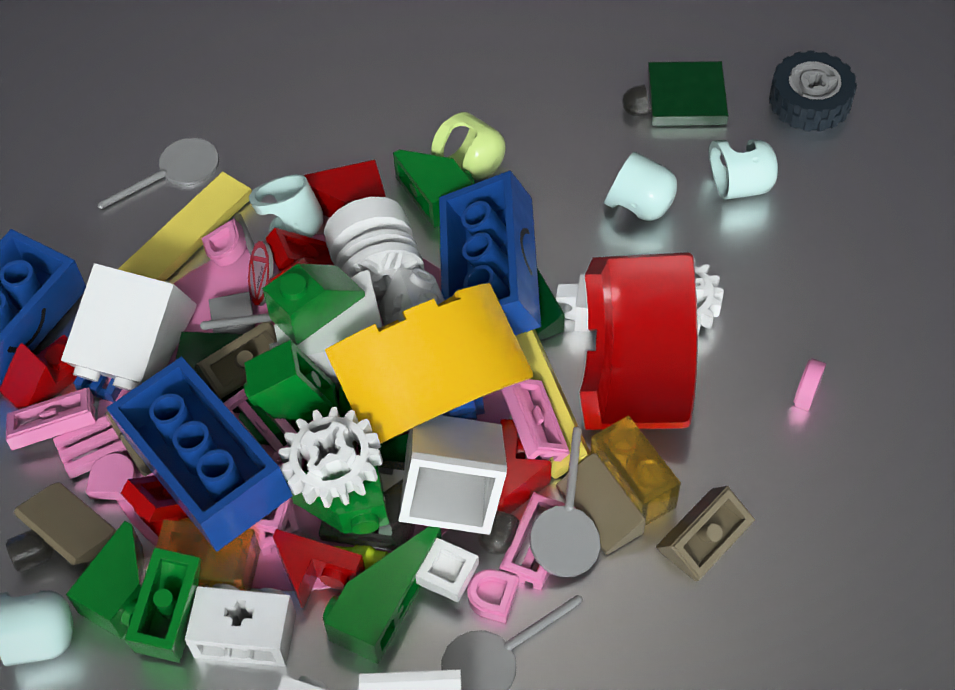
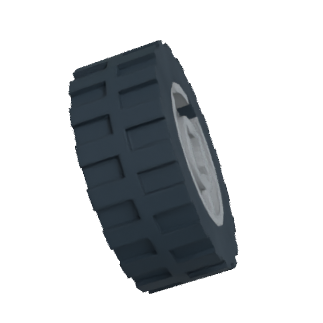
M797 52L793 56H787L781 64L777 65L773 75L769 96L772 111L779 116L783 123L786 122L795 129H804L803 131L811 132V130H818L820 132L828 128L837 127L838 123H843L850 113L857 89V83H855L856 76L855 73L851 72V67L847 63H843L840 58L828 55L829 53Z

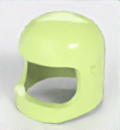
M460 112L450 117L437 130L432 142L431 154L444 157L445 144L452 130L458 126L468 127L469 131L464 142L448 158H453L463 171L468 170L473 179L488 178L499 168L504 159L506 145L503 136L496 129L468 112Z

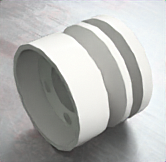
M366 197L352 201L339 208L328 219L324 228V236L332 262L350 278L361 271L369 270L377 305L380 304L398 267L411 271L413 269L424 270V262L421 254L418 252L417 243L412 238V230L405 210L397 201L386 197Z

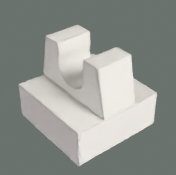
M580 273L579 283L558 284L556 300L565 318L575 320V331L591 332L588 329L585 274Z
M436 538L415 576L416 584L459 602L479 564L478 555Z

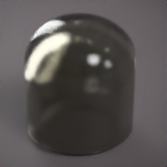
M496 511L490 535L479 533L478 541L480 546L491 554H505L514 540L519 525L518 517Z
M33 530L7 539L6 542L10 559L17 572L20 573L48 562L53 555V548Z

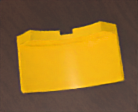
M490 283L458 290L452 297L439 304L436 303L435 299L404 310L402 314L405 320L402 322L396 320L380 328L373 324L325 349L348 402L356 413L358 423L367 419L370 422L372 433H377L380 444L448 411L533 377L529 363Z

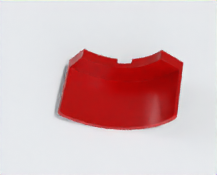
M685 252L593 257L585 273L588 303V329L590 331H597L596 351H587L585 373L580 389L585 430L689 427L694 408L698 353L697 294L693 255Z

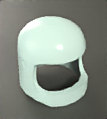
M751 139L746 145L745 152L732 150L726 140H717L710 143V166L714 182L723 200L764 194L773 188L778 176V162L774 150L768 143L759 139ZM721 154L723 155V158H724V160H725L726 166H724V165L721 163V160H720Z
M633 152L619 171L604 204L611 208L621 205L635 213L637 218L642 220H656L665 214L675 198L677 192L676 177L666 167L637 152Z
M293 174L276 178L255 188L249 195V201L257 214L276 215L269 225V232L275 227L312 238L322 226V208L304 175ZM267 195H272L277 200L275 203H262L261 201Z
M50 590L19 597H11L8 592L0 593V657L5 666L56 658L65 652L72 640L73 618L69 604L62 595Z

